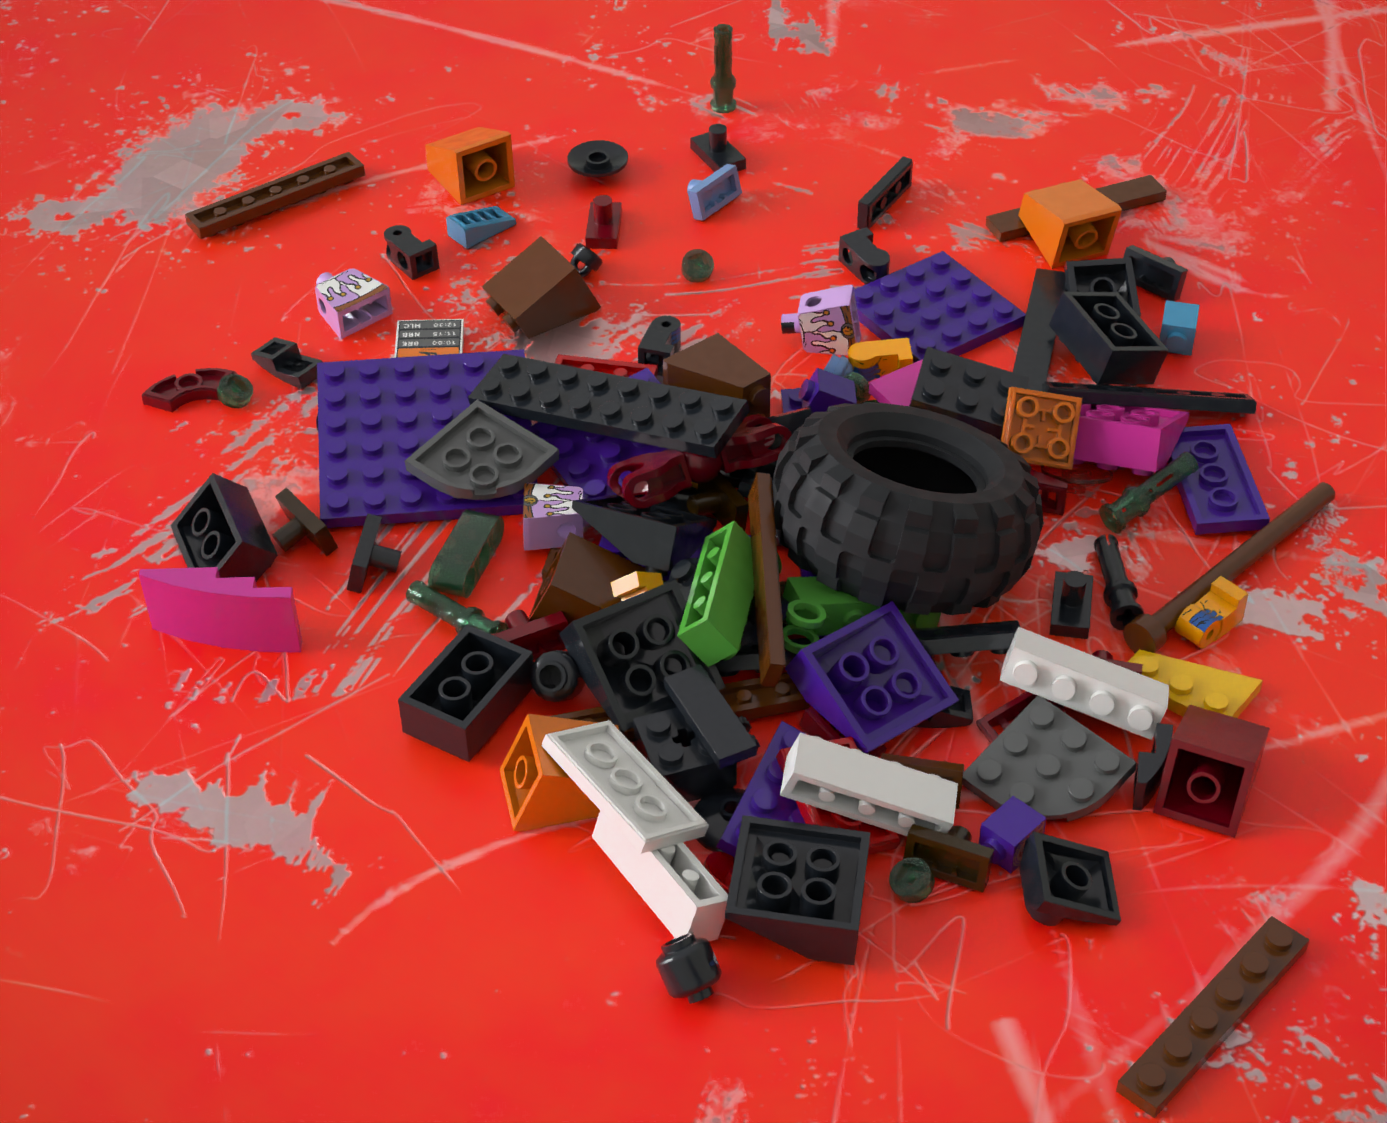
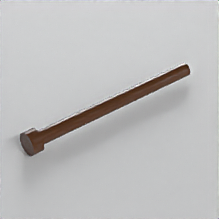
M1325 482L1319 483L1153 615L1140 614L1125 626L1123 631L1124 639L1129 648L1134 653L1139 649L1152 653L1158 651L1165 645L1167 641L1166 633L1175 627L1183 610L1190 604H1195L1211 589L1212 582L1220 576L1230 582L1233 581L1335 499L1333 487Z

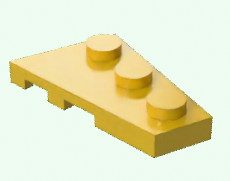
M1140 649L1128 661L1143 664L1142 675L1169 685L1167 709L1182 717L1188 706L1194 705L1238 718L1260 692L1263 682L1261 679Z

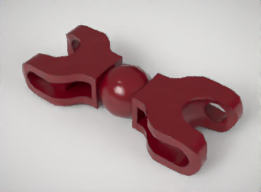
M751 415L745 417L717 458L673 449L641 454L614 464L608 471L607 482L610 489L618 496L623 497L631 506L646 508L669 500L679 491L693 486L692 482L706 483L718 476L720 470L729 473L739 469L760 467L777 461L780 452L792 434L788 428L778 423H772L770 419L762 415ZM779 433L782 437L779 447L775 450L767 449L773 444L775 434ZM625 471H631L632 473L625 476L622 486H620L618 483L620 475ZM640 494H645V496L641 498L635 497Z

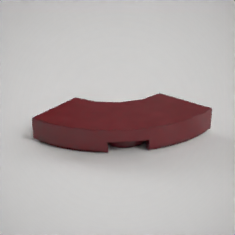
M221 368L195 369L196 374L188 373L178 378L174 374L149 387L141 394L142 401L145 405L169 412H174L181 405L195 400L211 399L220 401L238 381L236 371Z

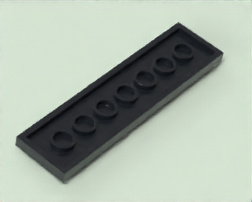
M508 354L501 356L468 396L470 405L478 399L503 415L712 458L718 457L750 412L748 401L744 399Z

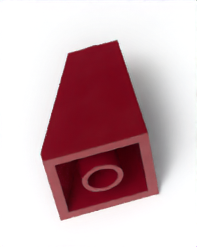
M1189 705L1172 737L1153 813L1235 838L1260 766L1270 728Z

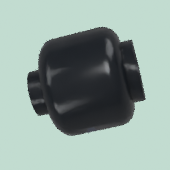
M559 650L543 653L535 660L531 667V686L536 694L546 701L564 702L571 700L580 694L585 686L575 661L567 651Z
M691 932L676 937L661 946L663 953L657 958L656 966L670 996L673 998L687 997L691 1004L701 1001L714 993L711 986L720 979L722 971L707 939L695 938L694 933Z

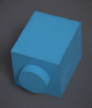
M1166 300L1159 340L1166 346L1169 353L1192 355L1200 305Z

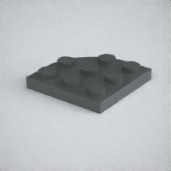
M477 399L405 460L406 471L428 485L454 498L473 500L494 499L516 494L524 488L525 483L534 482L559 460V449Z
M1037 695L964 771L962 785L996 810L1012 796H1015L1046 817V820L1066 818L1068 822L1092 813L1107 802L1136 771L1137 762L1046 699Z

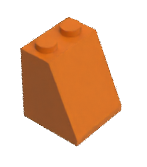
M476 127L425 145L428 171L460 205L515 187L512 139L508 131Z
M1079 179L1024 193L1018 216L1051 269L1064 266L1066 261H1081L1108 255L1122 209L1117 203Z
M527 714L499 769L513 831L522 832L599 816V808L541 746L545 734L598 722Z

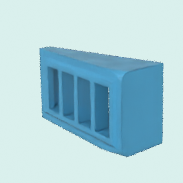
M498 206L457 213L446 217L447 234L468 249L516 225V219Z

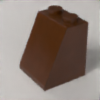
M542 236L482 286L489 296L485 302L497 316L503 313L502 319L514 333L520 330L528 339L589 315L601 308L577 269Z
M719 333L663 360V384L744 399L748 401L750 410L746 417L756 414L766 418L770 417L771 374Z
M570 532L542 580L528 618L530 621L562 611L569 625L574 620L621 602V598L614 597L610 582L635 571L646 572V568Z

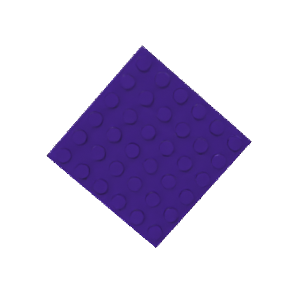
M524 349L317 363L320 520L327 528L364 526L367 514L382 517L381 524L523 514L524 488L516 494L494 499L473 500L454 498L440 492L406 471L405 460L470 406L468 396L503 354L525 358ZM504 415L532 432L531 420Z

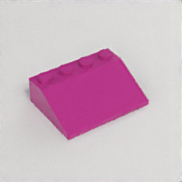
M1082 403L1073 464H1083L1084 461L1097 463L1096 467L1104 470H1117L1118 466L1132 468L1131 473L1136 475L1151 476L1153 472H1157L1166 466L1189 419V412L1164 408Z

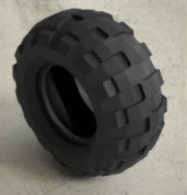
M864 402L863 404L844 403L829 406L827 412H814L805 419L804 424L795 430L778 456L772 480L776 534L779 544L789 548L788 557L799 568L812 572L817 576V581L835 591L847 593L858 598L859 601L878 607L893 601L898 610H902L905 613L959 615L971 613L972 607L988 608L997 603L1001 595L1010 591L1030 568L1044 522L1041 494H1038V479L1030 474L1032 468L1022 456L1010 451L1008 445L972 425L946 415L910 406Z

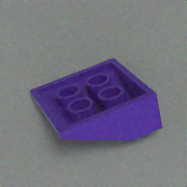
M893 601L801 649L785 667V670L806 702L845 737L852 736L856 746L866 754L959 701Z

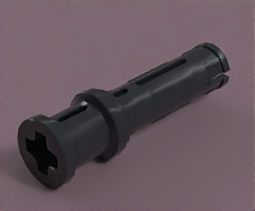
M1104 534L1094 541V549L1097 552L1106 584L1103 598L1105 603L1111 608L1109 614L1110 623L1114 628L1124 630L1128 623L1140 614H1144V610L1136 601L1138 597L1137 587L1128 580L1117 538L1109 534L1110 545H1108Z

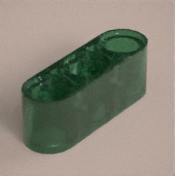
M469 509L465 510L431 566L428 578L429 589L468 598L502 540L504 519L501 516Z

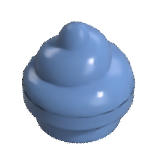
M833 354L824 370L856 383L857 378L855 373H853V367L849 359L843 355L840 358Z

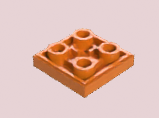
M1009 387L1001 441L1008 445L1010 451L1022 456L1028 464L1072 470L1082 398Z

